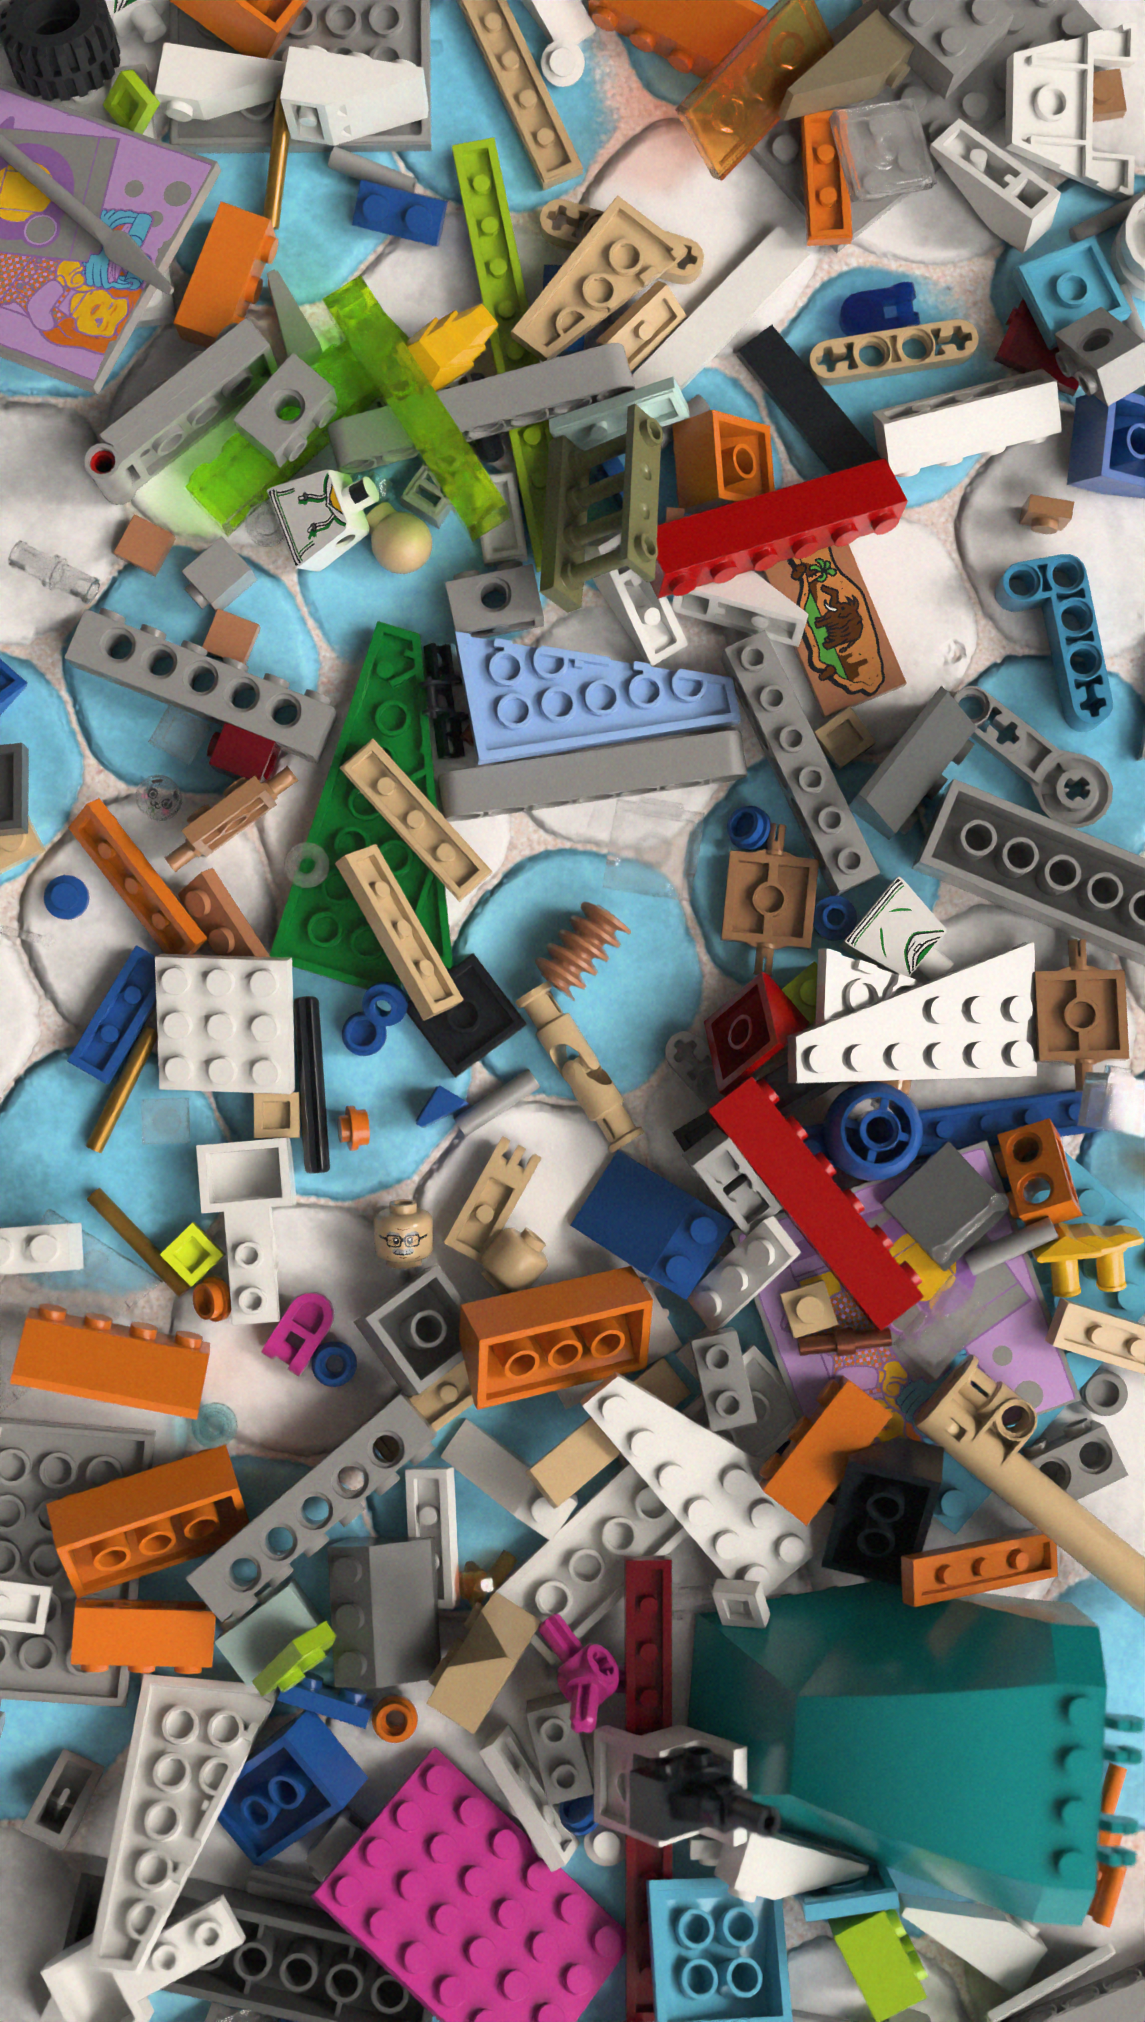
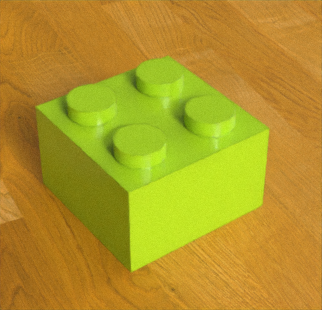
M895 1908L828 1919L833 1937L876 2022H882L928 1998L921 1983L928 1975Z

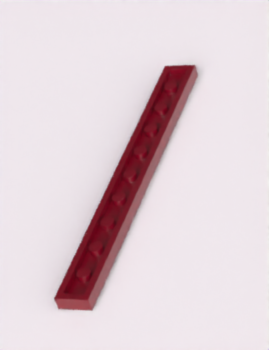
M670 1555L624 1556V1731L642 1736L672 1727V1559ZM625 1834L626 2022H655L646 1881L672 1879V1843L657 1847Z

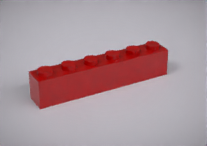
M886 458L663 523L657 525L658 556L656 558L655 580L650 581V584L657 599L672 594L674 596H682L698 586L711 582L716 584L725 583L744 572L754 569L756 571H764L773 567L777 562L794 557L796 559H804L814 554L817 550L833 545L843 547L859 537L872 533L882 535L890 532L898 525L908 500Z
M752 1076L748 1077L705 1112L716 1126L732 1140L782 1206L783 1212L872 1326L882 1331L924 1298L917 1288L922 1283L921 1278L907 1261H903L900 1265L888 1251L894 1244L879 1225L876 1224L872 1228L869 1227L860 1215L865 1210V1207L852 1190L847 1188L842 1192L831 1178L837 1172L829 1160L820 1151L813 1155L803 1142L808 1137V1134L792 1115L785 1119L774 1104L780 1101L771 1086L764 1079L757 1083Z

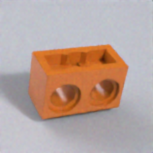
M1050 1118L997 1135L1001 1151L995 1153V1159L1002 1178L1009 1177L1012 1191L1005 1193L1013 1219L1021 1218L1025 1226H1029L1046 1217H1050L1054 1225L1083 1216L1060 1134ZM1039 1151L1033 1160L1021 1162L1027 1152ZM1050 1191L1049 1196L1043 1202L1032 1203L1033 1197L1038 1192Z

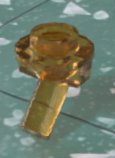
M504 1549L487 1572L474 1561L466 1562L464 1571L459 1572L461 1598L463 1600L468 1599L472 1607L477 1602L482 1603L488 1592H493V1589H496L503 1582L518 1560Z

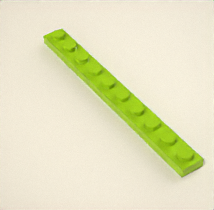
M495 137L452 145L482 303L498 323V327L489 337L496 373L498 375L540 363L536 356L510 337L512 329L527 312L529 305ZM549 419L508 431L536 572H541L549 441L554 439L549 430Z

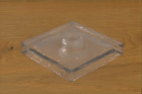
M914 98L836 110L830 115L829 121L851 203L932 189L937 183Z

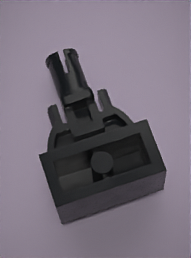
M702 1746L687 1747L681 1755L671 1758H652L649 1760V1765L629 1771V1829L661 1842L669 1841L708 1826L718 1827V1831L725 1834L741 1828L763 1838H768V1835L773 1836L780 1826L781 1817L778 1808L753 1800L751 1791L744 1789L743 1785L738 1784L732 1778V1761L713 1755L710 1748Z

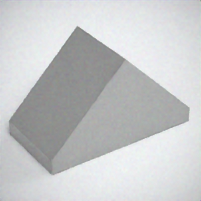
M63 1749L23 1822L20 1831L63 1850L77 1832L105 1767L67 1749Z

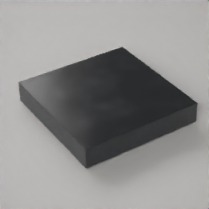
M474 953L448 971L464 999L462 1002L424 1021L412 999L408 1001L406 1012L455 1078L459 1077L527 1025Z

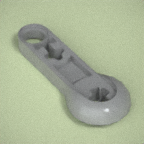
M968 686L956 693L954 699L957 703L963 698L974 697L980 701L983 707V713L980 717L970 719L976 726V730L970 737L1031 785L1041 809L1050 819L1071 828H1081L1094 824L1106 814L1112 802L1113 786L1109 773L1099 762L1086 755L1059 750L979 687ZM991 711L997 715L992 721L993 725L1000 730H1004L1008 726L1014 730L1012 739L1016 742L1015 744L1010 741L1005 742L1003 745L999 744L996 741L999 733L990 725H988L985 732L979 729L986 722ZM1077 781L1082 783L1085 788L1081 793L1086 794L1085 800L1081 797H1076L1073 801L1068 799L1065 794L1069 791V788H1064V784L1067 782L1069 785H1074Z

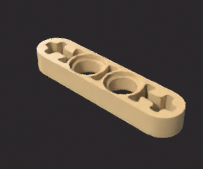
M564 199L552 200L544 205L540 213L541 234L552 245L574 251L604 212ZM559 214L566 216V224H568L562 225L560 231L553 229V222L551 221L557 220ZM579 220H584L581 238H576V228H579ZM665 231L688 249L687 254L691 255L690 263L692 264H688L685 270L677 268L678 263H676L658 278L676 284L686 285L693 283L699 278L703 268L704 253L701 246L692 239Z
M953 319L830 339L818 343L812 349L808 360V369L822 386H832L955 366L967 362L972 357L978 344L979 335L976 328L970 322L964 319ZM953 333L958 334L960 340H967L962 351H957L955 344L941 345L938 355H934L935 340L933 336H937L936 345L949 342ZM909 339L920 340L925 345L926 355L920 359L908 358L903 352L902 344ZM866 346L877 347L882 352L883 361L877 366H867L861 361L859 351ZM847 350H851L850 363L853 368L851 370L848 369L849 360L836 363L833 372H827L825 365H818L821 363L824 354H829L831 361L845 360Z

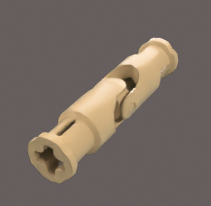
M546 981L520 997L515 1003L518 1008H524L538 1029L535 1035L564 1080L569 1083L574 1096L590 1121H596L610 1143L608 1149L613 1153L643 1134L644 1130L642 1127H636L622 1105L624 1099L607 1072L600 1066L595 1053L570 1014L563 1013L550 992L551 984L549 981ZM566 1045L578 1052L579 1056L576 1059L568 1061Z

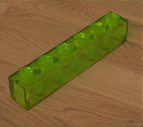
M359 275L323 298L322 301L334 326L471 541H475L510 519L509 510L504 498L362 276Z
M381 308L371 316L365 314L359 318L352 326L351 334L340 345L332 344L319 357V364L313 370L334 387L338 403L335 405L337 410L328 424L322 428L317 426L306 438L307 445L295 460L289 461L287 459L279 468L243 436L236 433L224 443L221 449L222 453L210 464L208 462L201 464L192 472L189 477V483L185 486L191 499L227 537L270 499L268 489L288 482L331 443L327 427L331 423L345 417L363 413L403 376L390 360V357L410 338ZM294 406L286 407L279 414V418L284 421L293 420L299 415L301 409Z

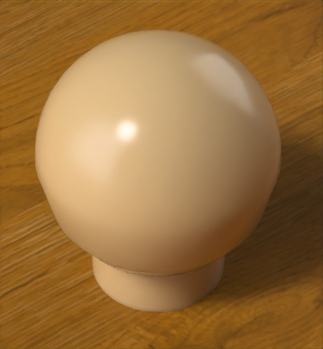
M388 502L377 505L368 513L366 519L370 527L369 534L372 536V552L383 568L396 574H408L420 569L427 562L432 551V536L423 520L412 513L397 512Z

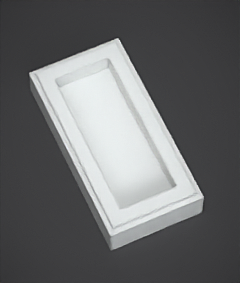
M515 471L472 477L471 481L484 566H497L512 561H528Z

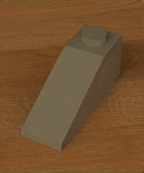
M876 9L787 89L778 115L786 121L875 98L887 86L892 89L895 88L910 70L907 62L915 45Z

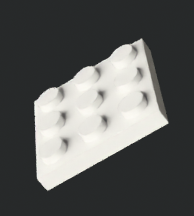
M159 954L155 957L159 1089L291 1094L295 1091L292 958Z

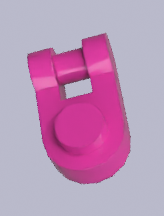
M309 1292L297 1297L287 1309L261 1353L272 1360L276 1356L289 1365L287 1370L299 1377L333 1324L334 1308L331 1301L326 1296L317 1292ZM291 1331L305 1339L299 1350L286 1342Z

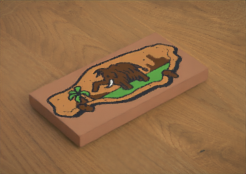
M849 544L843 547H836L835 545L817 550L814 554L804 559H796L794 557L780 561L773 567L762 571L765 580L809 614L799 647H793L823 719L842 712L848 707L852 708L905 687L907 682Z

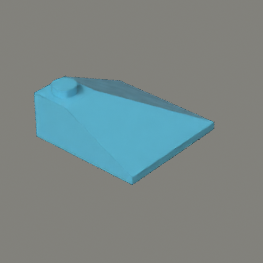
M719 1878L646 1881L655 2022H793L782 1898L772 1900L756 1895L755 1901L749 1902L729 1894V1885Z

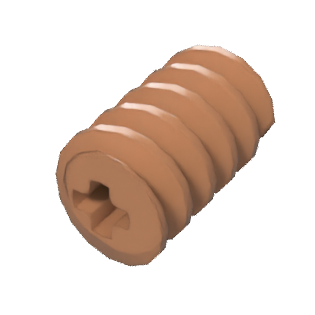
M583 902L580 906L586 919L574 915L569 919L575 933L564 929L558 932L557 935L564 946L561 947L553 943L547 945L546 949L552 960L550 961L542 957H537L535 960L541 975L572 1001H575V998L569 990L571 985L583 990L587 987L580 974L586 972L596 976L598 973L592 962L593 958L605 962L610 959L603 946L605 944L616 948L621 946L614 933L617 930L627 934L631 933L630 929L608 910L600 905Z

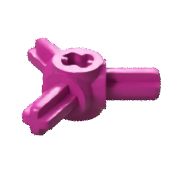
M555 1613L539 1625L538 1630L563 1663L558 1668L557 1681L561 1692L571 1702L569 1717L571 1729L576 1733L581 1731L591 1733L596 1728L598 1705L602 1704L614 1692L624 1694V1666L617 1665L612 1654L600 1645H591L589 1643L586 1647H583L560 1614Z

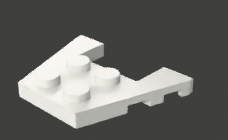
M1127 22L1117 28L1103 31V29L1093 31L1076 39L1068 41L1063 39L1018 51L1008 57L1006 65L1005 149L1118 200L1125 201L1134 196L1135 156L1093 152L1092 127L1094 65L1130 68L1135 64L1137 56V22Z

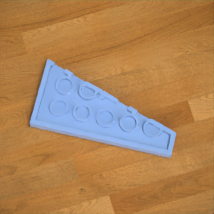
M458 631L454 633L478 765L738 725L741 721L733 677L686 669L674 671L651 667L650 663L634 661L632 664L610 660V657L542 645L540 648L512 644V640L500 638L488 640L470 637L471 634Z

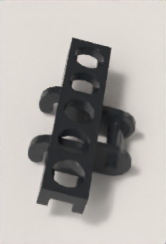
M430 643L423 646L427 671L426 681L418 683V687L426 691L428 706L427 709L422 711V715L430 716V719L433 720L438 759L458 760L465 757L463 740L460 738L462 734L461 723L468 722L469 715L468 713L465 714V712H455L452 686L463 685L460 675H454L451 644L440 646L436 645V643ZM437 653L440 655L442 660V664L440 667L438 664ZM438 695L445 697L447 707H439L437 702ZM446 723H450V730L448 732ZM448 739L452 742L453 745L452 753H450Z

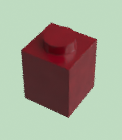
M225 722L221 733L216 731L213 734L208 745L207 756L211 758L209 765L218 773L237 780L245 777L247 781L256 776L260 783H262L264 780L265 782L269 780L281 749L273 740Z

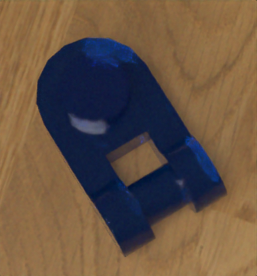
M901 282L888 288L851 294L844 300L839 312L841 331L848 337L921 325L919 313L914 312L913 301L916 299L914 283ZM896 306L897 316L885 318L883 307Z

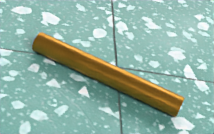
M281 90L277 91L263 217L271 220L274 230H279L290 139L280 99Z
M147 1025L143 1026L85 1145L86 1147L99 1153L103 1152L158 1038L157 1030Z
M101 1188L95 1190L87 1198V1201L178 1297H181L191 1287L160 1255L162 1252Z

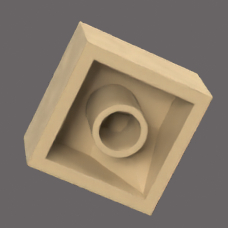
M496 1591L485 1606L477 1602L463 1625L470 1630L464 1641L459 1637L455 1639L445 1658L441 1659L428 1682L434 1685L435 1689L426 1704L474 1734L539 1627L541 1620Z

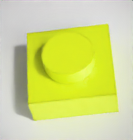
M192 1222L160 1255L192 1287L226 1253L195 1222Z

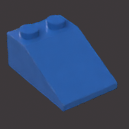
M1130 393L1109 406L1105 405L1094 394L1076 397L1067 485L1100 494L1145 499V396Z
M617 1150L570 1226L684 1300H687L735 1223Z
M304 1710L249 1754L217 1820L252 1864L262 1866L344 1809L366 1782L368 1776L317 1713Z

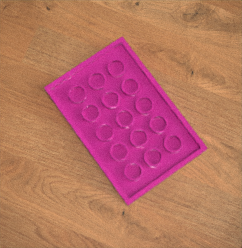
M436 1747L427 1752L310 1895L439 2022H576L626 1953L625 1929L562 1868L551 1872L543 1858H540L535 1853L531 1839Z

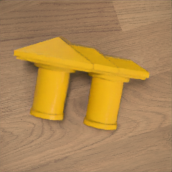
M482 303L460 313L454 310L439 320L437 317L432 319L390 357V360L419 396L437 392L475 366L474 362L480 358L481 353L486 349L484 344L498 327V323Z
M1057 1223L1054 1224L1059 1238L1030 1250L1037 1262H1050L1052 1295L1060 1298H1070L1081 1293L1078 1272V1260L1096 1258V1286L1099 1290L1116 1292L1125 1289L1123 1252L1128 1247L1144 1243V1238L1137 1228L1123 1225L1100 1226L1091 1223L1072 1225Z

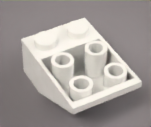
M306 45L303 48L289 46L280 99L291 139L335 146L428 117L429 107L423 67H418L414 63L403 59H396L392 62L374 60L368 55L359 52H351L347 55L330 53L315 45Z

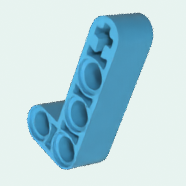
M1060 554L1015 563L1004 572L995 587L996 601L1003 609L1010 612L1042 608L1064 719L1072 729L1078 732L1093 730L1110 715L1113 709V699L1084 563L1078 557L1071 554ZM1061 571L1066 573L1070 578L1071 587L1063 588L1058 586L1053 580L1052 572ZM1019 579L1023 581L1027 586L1028 594L1025 596L1014 594L1009 587V580ZM1071 614L1075 616L1080 624V629L1078 631L1067 629L1061 621V615ZM1078 656L1083 658L1088 665V673L1079 674L1075 672L1070 665V657ZM1091 684L1092 686L1086 691L1085 686ZM1085 701L1088 707L1094 706L1096 712L1091 715L1089 710H1081L1080 705Z

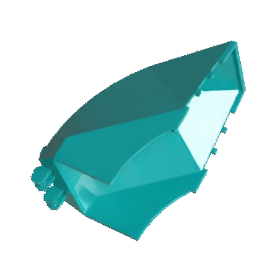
M872 1579L871 1582L842 1587L831 1586L826 1587L827 1589L796 1595L791 1593L781 1595L778 1598L767 1599L770 1617L766 1628L722 1625L716 1606L696 1610L687 1727L747 1747V1790L753 1794V1800L778 1808L781 1817L778 1829L860 1856L1034 1923L1081 1926L1096 1892L1097 1862L1117 1867L1135 1866L1137 1852L1123 1846L1098 1845L1099 1830L1111 1834L1133 1835L1138 1832L1139 1820L1132 1817L1100 1813L1103 1760L1119 1764L1137 1765L1142 1762L1143 1750L1131 1745L1104 1744L1105 1728L1126 1733H1139L1144 1730L1145 1718L1132 1714L1106 1712L1108 1686L1100 1629L1097 1624L1072 1603L978 1593L913 1607L903 1603L902 1586Z

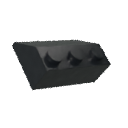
M896 1437L850 1454L821 1567L902 1586L901 1556L923 1551L942 1484L944 1447Z

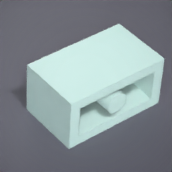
M295 1578L285 1585L280 1583L275 1588L269 1585L256 1596L260 1604L242 1615L239 1619H236L231 1614L220 1624L224 1631L214 1643L246 1687L252 1684V1680L291 1641L325 1621Z

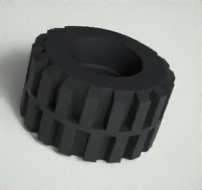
M11 0L9 2L10 7L3 9L1 13L2 20H0V38L17 84L21 89H26L29 95L33 97L42 96L43 100L52 101L55 98L67 101L76 96L81 98L89 95V91L98 90L103 87L104 81L111 80L115 75L114 69L119 67L121 61L119 54L121 52L105 0Z

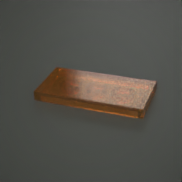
M778 0L675 109L713 178L723 181L781 119L778 113L787 89L835 47V43L814 0Z

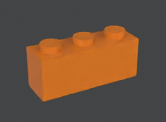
M220 202L173 322L181 339L209 348L216 342L218 334L226 326L232 323L239 324L245 319L250 303H257L263 287V279L260 277L265 264H272L279 244L270 219Z
M844 1375L838 1382L831 1379L824 1386L816 1398L820 1406L809 1419L803 1415L796 1422L787 1436L792 1442L781 1456L774 1452L759 1472V1475L763 1477L759 1483L762 1491L806 1526L843 1480L849 1455L866 1449L893 1415Z
M76 1598L71 1664L80 1665V1669L87 1672H103L108 1670L109 1665L127 1666V1670L134 1673L154 1672L156 1666L174 1667V1671L181 1674L202 1672V1667L212 1668L216 1615L204 1601Z

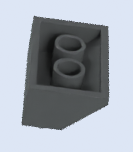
M942 686L938 689L849 805L850 810L888 840L897 831L903 835L907 834L921 815L915 808L923 797L926 796L932 801L948 780L942 775L951 761L959 766L975 745L969 738L976 730V726L946 689Z
M350 1537L327 1546L331 1627L336 1635L332 1645L335 1687L380 1688L429 1680L441 1661L434 1537Z

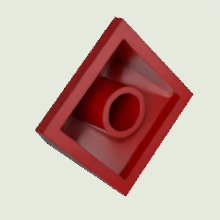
M762 971L704 1021L718 1092L723 1095L728 1094L786 1046L789 1035L802 1031L810 1024L769 974Z

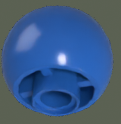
M861 1082L845 1089L830 1104L823 1125L824 1143L832 1160L845 1173L861 1180H886L901 1173L916 1158L923 1137L922 1119L918 1108L911 1098L900 1089L882 1082ZM867 1099L871 1100L870 1106L874 1110L864 1112L856 1120L848 1119V1115L857 1104ZM874 1117L882 1120L887 1128L886 1137L879 1144L872 1142L866 1134L867 1124ZM845 1129L852 1130L853 1138L857 1145L864 1149L861 1155L857 1156L853 1153L847 1143ZM897 1143L896 1148L889 1157L879 1163H874L877 1151L888 1150Z

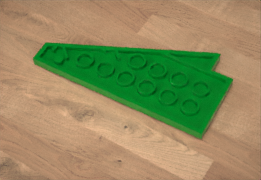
M377 621L269 955L270 957L292 958V967L365 990L379 982H391L402 989L403 983L335 863L347 854L375 844L383 855L444 966L450 970L453 966L446 887L340 770V767L371 739H374L438 810L429 716L422 715V711L428 708L426 691L418 687V683L425 681L421 637L418 633Z

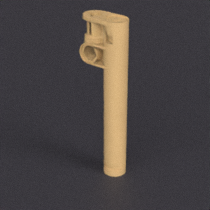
M974 1354L965 1357L920 1410L915 1418L914 1426L938 1446L944 1447L946 1453L1145 1618V1557L1018 1452L1037 1427L1035 1409L1004 1382L999 1381L996 1383L978 1368L979 1359ZM971 1381L982 1389L981 1393L970 1385ZM1014 1405L1020 1406L1022 1412L1020 1421L1015 1426L1004 1427L1002 1423L1004 1411Z

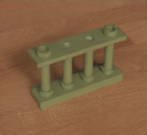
M636 404L628 406L627 431L625 434L588 450L580 449L564 435L549 441L539 592L567 613L582 608L585 581L618 568L627 566L647 583L655 580L656 558L658 556L657 523L660 455L663 433L662 427L657 420L650 417ZM625 454L624 471L589 485V474L592 467ZM623 491V509L587 523L589 505ZM621 530V548L585 561V548L588 542Z

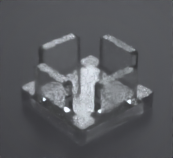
M640 797L638 802L617 798L602 888L690 902L693 881L697 870L705 813L685 810L684 804L648 797Z

